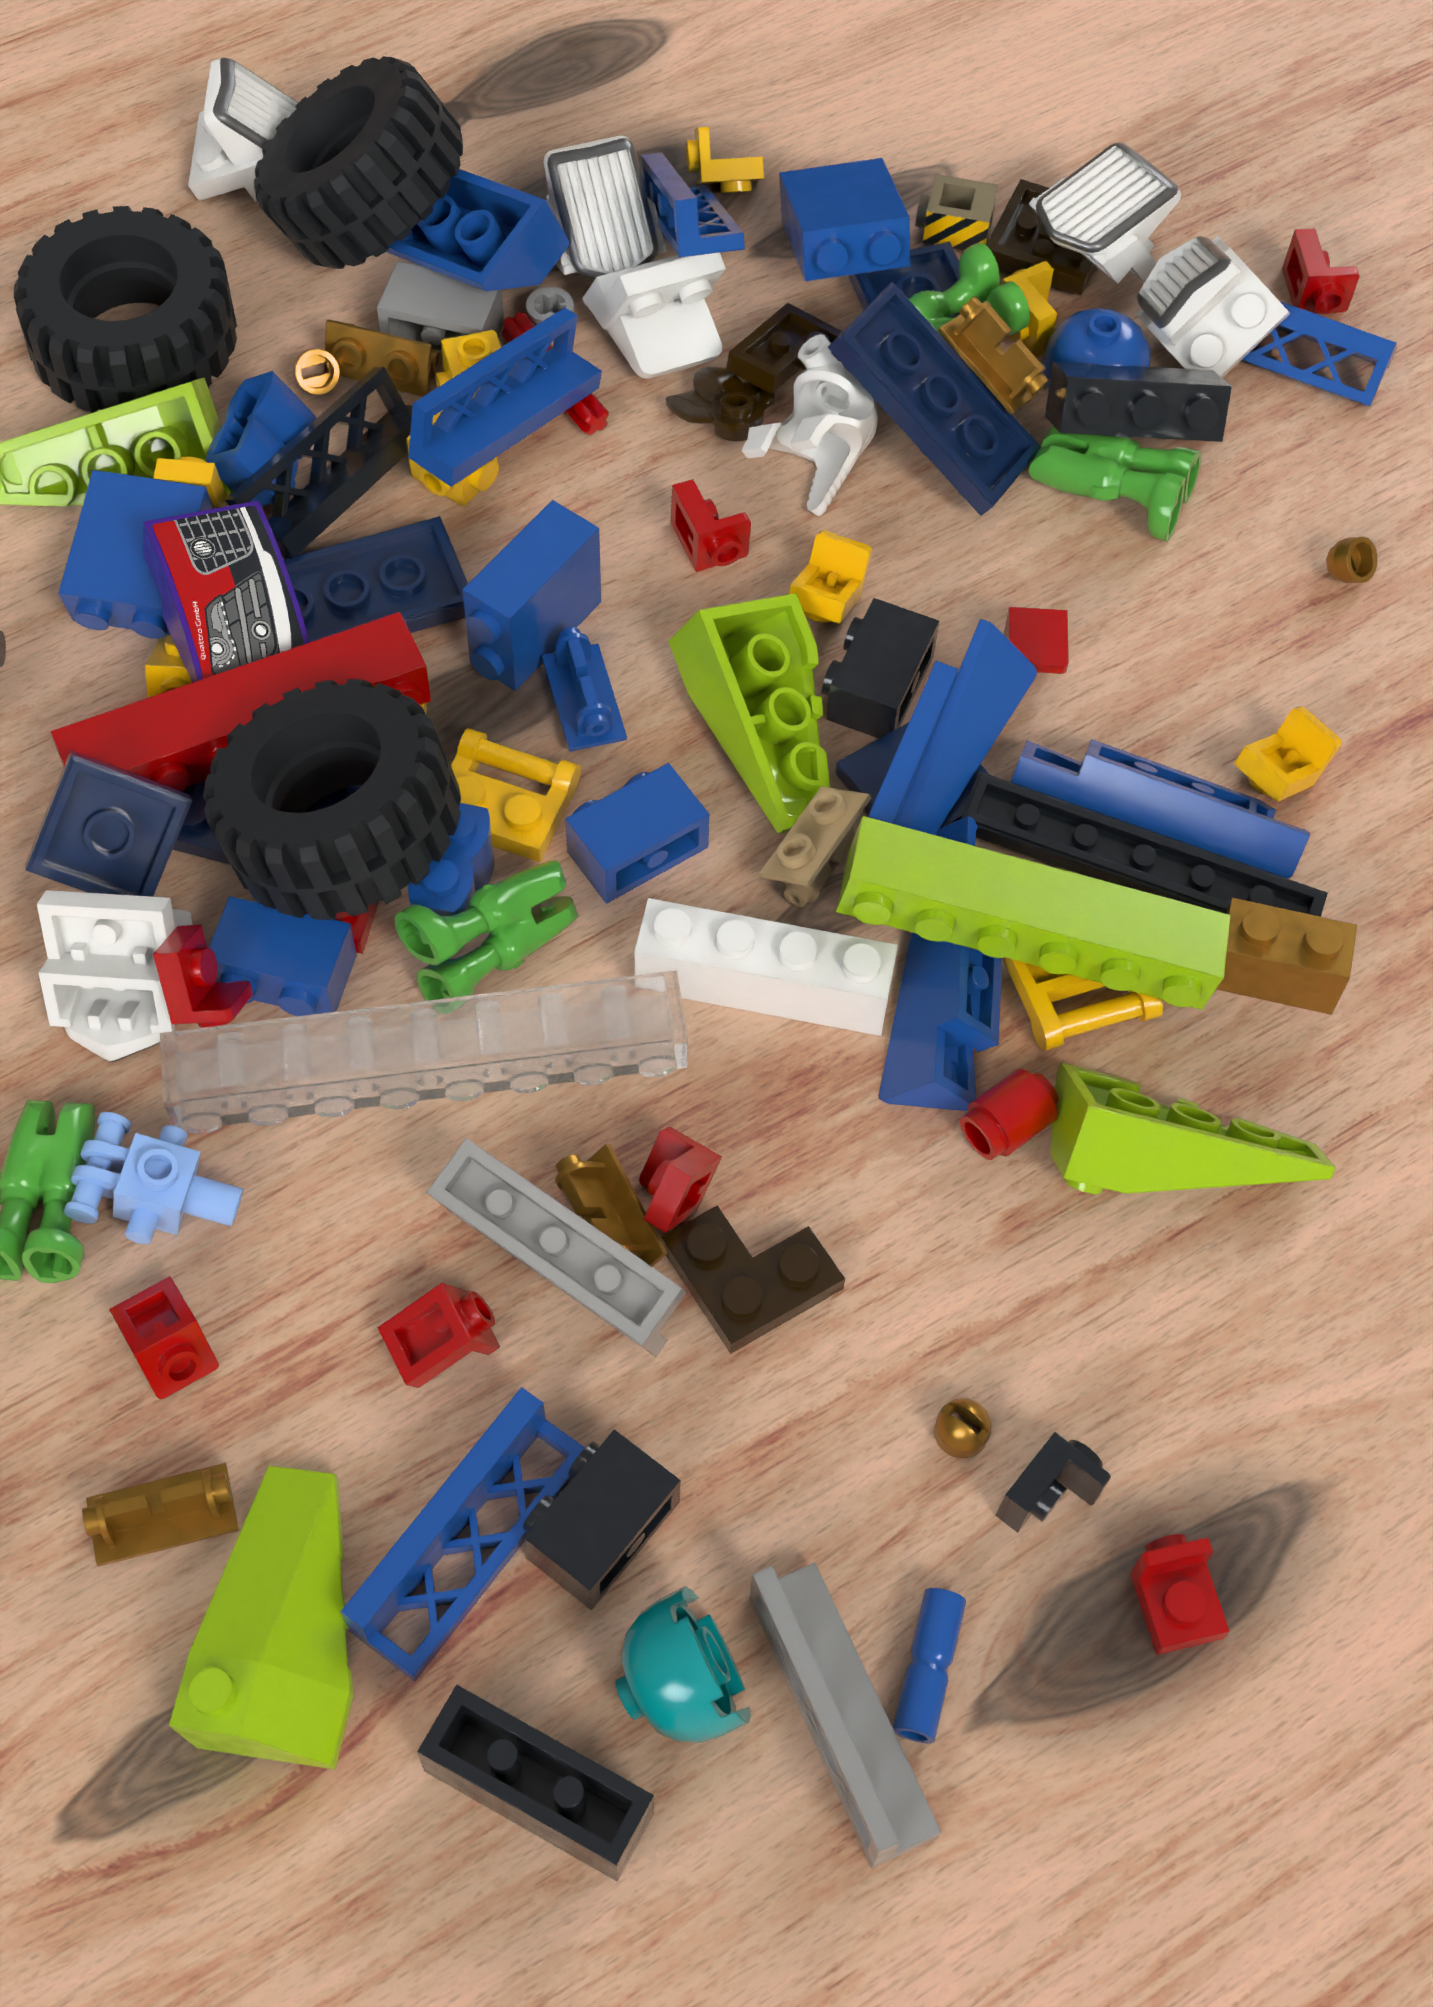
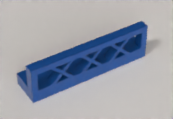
M662 152L641 155L643 181L647 197L655 204L660 230L679 257L745 250L744 232L706 185L688 187Z
M1280 301L1289 311L1290 315L1271 332L1274 342L1253 352L1250 351L1241 361L1371 407L1384 373L1389 368L1396 352L1397 342ZM1276 329L1285 331L1290 334L1285 337L1279 338ZM1300 337L1313 341L1320 345L1325 360L1302 370L1291 366L1283 345ZM1327 347L1341 351V353L1331 357ZM1278 349L1283 362L1263 355ZM1350 356H1355L1374 363L1375 367L1365 391H1361L1342 384L1334 364ZM1329 367L1334 381L1313 373Z
M564 307L414 402L408 458L452 487L599 389L602 370L573 352L578 315ZM554 339L553 348L547 351ZM442 411L436 422L432 425L433 416Z
M522 1387L518 1390L340 1611L344 1622L349 1627L348 1631L413 1681L418 1679L524 1543L523 1537L527 1532L523 1529V1525L533 1508L547 1495L556 1499L572 1480L568 1475L569 1470L585 1447L545 1419L544 1402ZM537 1437L566 1457L552 1477L522 1481L520 1459ZM513 1469L515 1482L501 1484ZM539 1493L526 1509L524 1495ZM517 1496L519 1519L510 1531L479 1536L477 1513L486 1501ZM470 1523L471 1537L457 1539ZM496 1548L483 1564L481 1550ZM473 1551L476 1574L466 1587L435 1592L433 1568L444 1555ZM425 1579L426 1594L412 1596ZM452 1604L438 1621L437 1606ZM428 1607L430 1633L412 1656L382 1634L398 1612Z

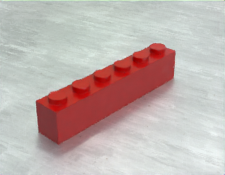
M398 612L50 732L63 768L70 750L182 792L191 785L206 781L207 775L212 774L210 766L218 748L226 749L228 746V734L239 723L245 726L253 719L252 712L266 702L269 706H272L283 700V693L299 688L301 692L315 688V683L333 680L338 685H344L348 679H361L370 682L373 688L378 683L399 690L402 695L413 698L419 705L431 702L427 666L401 613Z

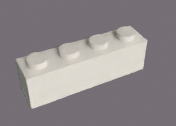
M648 898L634 951L635 989L881 1036L898 945Z

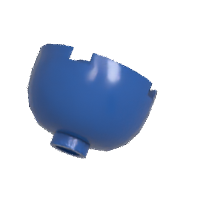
M1091 308L1081 310L1062 321L1050 336L1042 359V364L1046 367L1043 374L1049 380L1047 383L1049 388L1053 361L1109 366L1150 367L1151 348L1141 327L1129 316L1111 309Z

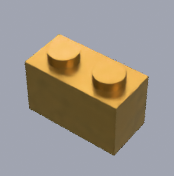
M1232 898L1226 914L1231 916L1225 973L1223 980L1216 990L1332 1015L1350 979L1357 924Z

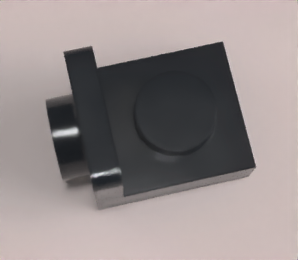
M1054 1432L1005 1494L995 1516L1018 1533L1031 1515L1043 1522L1063 1497L1067 1488L1089 1505H1093L1102 1494L1111 1479V1475L1102 1468L1103 1463L1092 1449L1077 1440L1066 1441Z

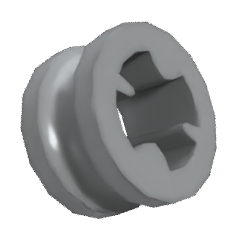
M558 287L539 288L532 292L526 301L527 317L535 326L564 307L574 313L572 296L567 291Z

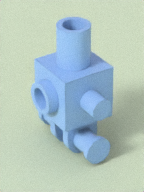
M101 1112L97 1119L99 1126L94 1140L85 1141L80 1153L81 1158L87 1164L76 1166L71 1177V1182L76 1185V1189L71 1202L66 1203L64 1209L66 1216L81 1223H96L99 1216L97 1209L102 1196L114 1199L113 1217L129 1221L124 1235L127 1239L139 1244H150L155 1229L178 1235L185 1214L232 1227L244 1188L199 1176L198 1169L201 1152L184 1147L188 1137L186 1131L176 1126L165 1125L162 1127L158 1139L135 1133L130 1149L120 1145L124 1134H127L130 1130L131 1122L116 1113Z

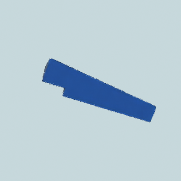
M967 816L939 829L935 835L975 846L978 826L972 817ZM911 932L878 1095L881 1101L894 1105L968 1111V1105L976 1099L973 1049L981 1052L999 1045L1003 958L989 957L979 950L946 941L926 940L918 934Z

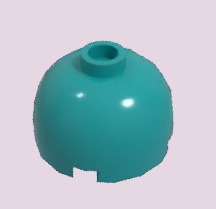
M684 1586L660 1598L643 1610L628 1629L621 1650L625 1675L616 1679V1688L624 1708L633 1720L645 1716L650 1725L658 1733L678 1742L702 1743L721 1737L749 1723L751 1711L750 1706L736 1711L733 1696L745 1690L740 1673L711 1615L708 1614L697 1620L687 1606L698 1600L699 1597L693 1590Z

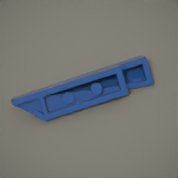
M980 619L960 669L935 661L869 813V818L935 835L1037 675L1035 666L993 623Z
M1093 739L1090 740L1082 762L1027 740L1011 780L1012 783L1284 878L1293 876L1310 837V832L1274 819L1276 810L1262 800Z

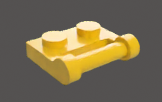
M467 728L460 739L457 755L451 764L460 788V803L488 809L493 847L541 863L576 791L581 775V765L562 759L558 764L488 741L486 733ZM482 763L551 787L547 795L544 796L475 772L479 764Z
M1006 957L1003 958L1031 1020L1035 1041L1042 1051L1061 1047L1064 1044V1039L1136 1017L1141 1022L1161 1017L1163 1014L1162 999L1133 991L1112 999L1056 1014L1051 1002L1102 988L1105 985L1069 974H1053L1036 965Z

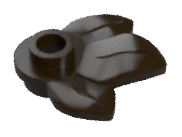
M704 367L694 374V390L667 397L666 405L674 414L687 422L712 423L715 433L722 439L746 441L749 428L760 426L763 423L764 410L774 404L775 391L771 394L751 385L748 381L742 383L737 375L727 371L726 368Z

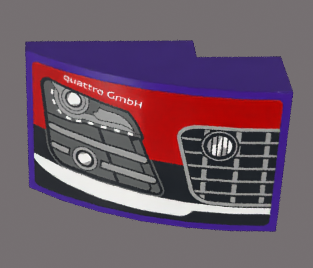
M259 500L143 521V557L162 597L163 619L192 683L310 643L290 576Z

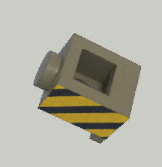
M936 174L931 195L921 194L918 204L915 227L924 228L922 243L935 245L950 242L953 249L964 251L966 248L980 242L986 245L992 226L998 185Z

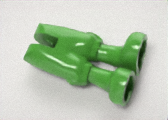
M981 242L966 248L962 253L959 261V280L943 292L921 291L909 298L910 302L937 332L941 326L954 319L950 318V316L959 314V310L974 296L981 303L988 301L991 304V307L1011 328L1012 331L1009 335L1023 330L1030 321V311L1024 293L1012 281L999 286V269L996 259L987 245Z
M1055 427L1049 428L1042 442V448L1037 451L1028 471L1033 480L1066 493L1100 501L1119 499L1121 496L1139 502L1147 510L1150 534L1156 539L1168 542L1177 525L1182 503H1187L1193 493L1201 465V452L1186 447H1176L1173 449L1140 447L1138 442L1128 437L1059 433Z
M551 860L515 873L496 884H485L473 894L467 910L452 916H440L428 907L411 905L396 914L395 927L403 945L414 957L429 964L417 972L416 979L423 997L435 1012L447 1017L462 1010L472 997L475 986L493 969L506 971L518 968L524 963L526 957L556 937L579 917L571 897L561 896L549 899L561 892L566 886V879L557 860ZM483 933H489L481 946L461 957L450 959L468 942Z
M26 1101L12 1133L5 1162L0 1172V1204L2 1205L0 1211V1279L18 1281L22 1276L24 1266L33 1278L43 1283L66 1281L74 1278L80 1272L85 1255L83 1245L75 1236L71 1235L72 1219L64 1214L66 1203L71 1202L76 1189V1185L71 1182L75 1167L87 1164L80 1156L84 1142L94 1140V1105L66 1102L59 1114L55 1131V1110L53 1104L50 1101ZM43 1200L44 1211L40 1227L31 1231L28 1235L31 1215L35 1212L38 1203Z

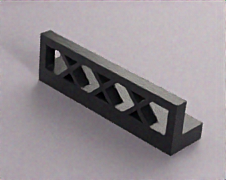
M374 367L225 499L227 505L231 506L250 502L262 490L275 492L272 517L268 522L282 557L294 559L408 454L407 438L410 436L413 405H405L385 367ZM376 389L388 412L376 423L364 421L367 396ZM337 423L349 426L346 450L340 456L328 454L330 430ZM300 456L312 458L310 481L302 490L290 487L293 462ZM274 479H276V484H272L271 482ZM289 495L294 496V497L289 501Z

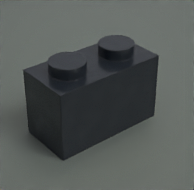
M873 598L864 618L854 617L848 628L843 649L847 652L842 662L833 660L826 672L822 685V693L829 696L826 720L878 739L899 728L934 657L939 620Z
M615 1429L600 1446L596 1442H591L582 1450L569 1470L568 1475L572 1480L556 1499L550 1495L541 1499L530 1512L523 1525V1529L527 1532L523 1537L526 1559L590 1610L596 1606L680 1503L681 1480Z

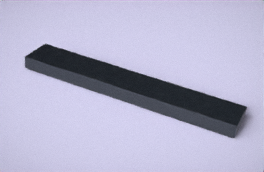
M980 771L962 815V818L970 816L975 820L978 826L976 838L1084 876L1225 914L1231 899L1236 898L1321 917L1328 895L1325 891Z

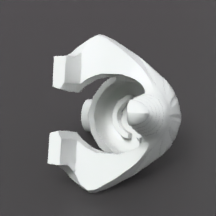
M822 334L807 340L798 352V358L805 365L806 369L798 375L794 382L793 413L782 424L773 423L750 427L747 441L742 449V453L747 459L764 457L769 448L794 454L815 462L817 470L812 480L813 485L810 487L811 492L808 495L810 499L807 501V509L817 516H821L827 510V506L831 504L832 498L835 497L836 492L840 489L841 483L844 482L856 460L874 437L879 419L877 401L846 370L843 364L831 354V351L827 348L831 343Z

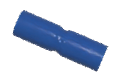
M927 1588L924 1591L911 1646L912 1661L905 1672L892 1727L896 1735L919 1743L935 1742L948 1685L947 1669L954 1659L966 1605V1599L963 1596L949 1590Z

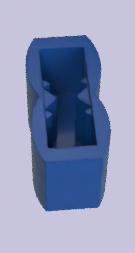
M273 371L245 379L236 390L228 405L226 422L215 435L208 449L206 462L215 463L220 479L235 491L317 417ZM302 456L293 462L291 488L295 487L294 479L298 470V460L303 458ZM274 479L271 483L276 484V479ZM262 490L250 502L259 500L261 507L273 504L275 492Z
M464 803L459 804L458 808L461 814L454 836H449L451 843L440 862L433 860L429 864V875L417 886L413 883L408 884L410 906L422 905L440 916H452L467 910L473 894L485 884H489L494 869V854L490 816L487 808Z

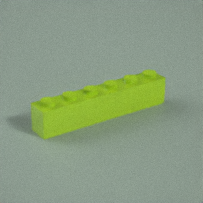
M862 816L848 852L836 912L856 917L859 921L866 924H882L916 933L926 940L950 942L979 950L989 957H1006L1039 966L1053 974H1069L1102 983L1113 990H1129L1163 999L1168 1004L1176 1007H1193L1200 1010L1205 1007L1224 978L1231 916Z

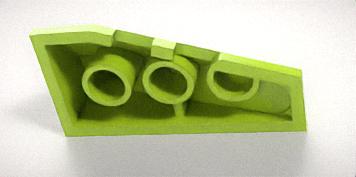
M203 377L0 442V505L83 506L92 470L153 479L157 458L178 460L181 457L189 456L206 462L208 449L222 426L205 378ZM222 481L226 494L232 493L233 490Z
M794 593L698 610L668 640L688 695L778 834L789 832L820 787L830 788L827 752L820 746L818 719L823 716L822 697L815 696L813 669L819 665L818 651L798 596Z
M1060 1063L1055 1088L1058 1095V1103L1056 1104L1058 1117L1052 1124L1050 1156L1064 1181L1079 1191L1089 1194H1101L1104 1188L1129 1194L1330 1180L1333 1177L1336 1167L1314 1143L1240 1118L1232 1119L1229 1127L1220 1125L1221 1121L1218 1117L1198 1108L1199 1104L1178 1097L1177 1103L1168 1107L1140 1094L1141 1084L1094 1070Z
M268 1466L189 1651L169 1726L197 1749L336 1770L354 1695L352 1671L348 1668L345 1629H349V1627L344 1622L340 1612L346 1604L343 1601L341 1561L344 1558L339 1482L335 1474Z

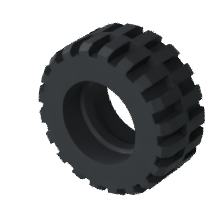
M382 56L381 59L374 57L365 59L361 65L357 67L350 65L340 70V74L332 80L328 78L317 86L318 90L308 98L305 96L295 106L296 110L288 118L284 117L277 126V133L273 139H269L262 150L263 159L257 161L254 189L259 207L302 255L315 265L332 269H344L345 265L354 267L365 263L366 258L372 255L378 257L387 252L389 246L395 241H402L412 233L411 229L420 220L425 221L434 211L433 206L439 198L443 199L450 189L449 181L451 177L457 176L461 165L460 156L463 155V139L459 123L418 71L410 63L393 57Z
M114 206L113 212L99 214L98 209L83 213V219L72 223L68 219L55 227L54 235L48 237L44 234L32 248L33 256L27 254L18 271L19 277L14 284L16 312L37 375L62 400L68 403H72L75 400L76 407L93 413L99 409L103 410L203 377L209 388L212 385L211 376L218 378L230 362L229 357L235 350L237 341L235 330L237 323L225 264L220 252L213 247L212 241L196 227L191 229V224L173 214L169 218L163 217L161 211L153 208L143 207L142 212L131 211L129 206ZM150 303L159 305L155 310L133 319L121 321L94 319L109 309L125 304Z
M348 679L344 685H338L333 680L316 682L313 689L301 692L299 688L283 693L284 699L272 706H269L266 702L252 712L253 719L245 726L239 723L228 734V746L226 749L218 748L210 766L212 774L207 775L203 794L206 802L204 812L207 822L244 889L249 890L253 898L265 907L277 908L279 913L303 918L305 913H309L312 919L335 920L336 913L347 912L352 917L369 912L368 906L384 900L387 905L401 897L400 890L408 884L413 883L417 886L429 875V864L433 860L440 862L451 843L449 836H454L461 814L458 808L461 802L458 782L433 723L426 716L423 707L413 698L402 695L399 690L378 683L373 688L370 682L361 679ZM362 785L356 792L339 803L321 810L304 813L311 805L330 793L343 788Z

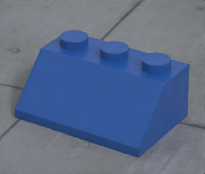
M459 169L457 176L451 177L449 181L450 189L443 199L439 198L433 206L434 211L425 221L420 220L411 229L412 233L402 241H395L389 246L387 253L487 292L540 285L571 243L546 200Z

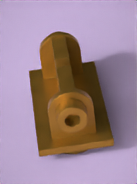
M974 296L959 310V316L938 329V332L945 338L953 350L972 369L1010 414H1013L1040 394L1039 391L1049 382L1048 378L1043 374L1046 367L1038 361L1020 339L1014 342L1007 351L1000 345L1012 330L991 307L988 301L981 303Z
M326 320L325 351L330 353L337 361L340 371L339 376L359 381L374 367H385L398 391L422 397L428 394L430 372L436 373L441 362V352L434 350L431 343L399 337L355 326L351 323ZM324 362V372H328L326 362Z
M610 1144L603 1145L587 1161H582L579 1155L573 1154L561 1159L556 1164L555 1168L558 1175L555 1178V1182L559 1189L565 1191L577 1215H581L585 1221L651 1267L668 1254L653 1225L643 1220L646 1211Z
M226 1463L87 1497V1507L82 1508L85 1530L88 1537L92 1536L98 1567L239 1531Z

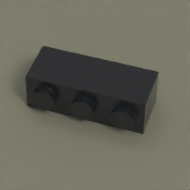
M1053 361L1045 417L1059 433L1223 442L1232 386L1213 370L1109 366Z
M457 1684L417 1751L424 1772L617 1882L654 1815L653 1794Z

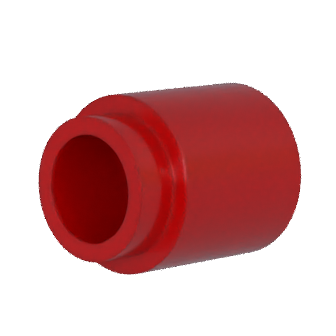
M1016 1069L968 1105V1113L960 1119L961 1130L972 1148L983 1158L993 1160L998 1155L1007 1157L1057 1120L1056 1104L1058 1103V1095L1049 1080L1038 1072L1031 1074L1025 1069Z

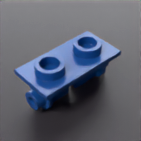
M570 627L562 630L555 644V652L542 655V661L569 752L627 740L626 731L599 644L591 645L588 636L581 633L578 628Z

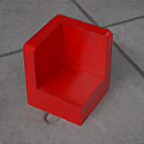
M1009 607L1003 635L1035 666L1037 673H1066L1069 663L1068 610Z

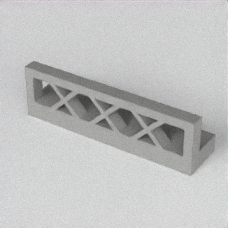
M467 1138L463 1141L426 1193L455 1216L656 1357L668 1341L659 1332L687 1292Z
M816 1563L780 1578L777 1577L773 1566L752 1574L749 1599L871 1868L873 1869L939 1838L941 1830Z

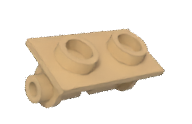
M821 786L760 871L761 878L784 882L787 888L784 896L788 902L796 907H804L807 902H815L820 895L821 888L833 872L828 860L839 863L850 848L862 816L866 817L864 809L872 799L870 794Z

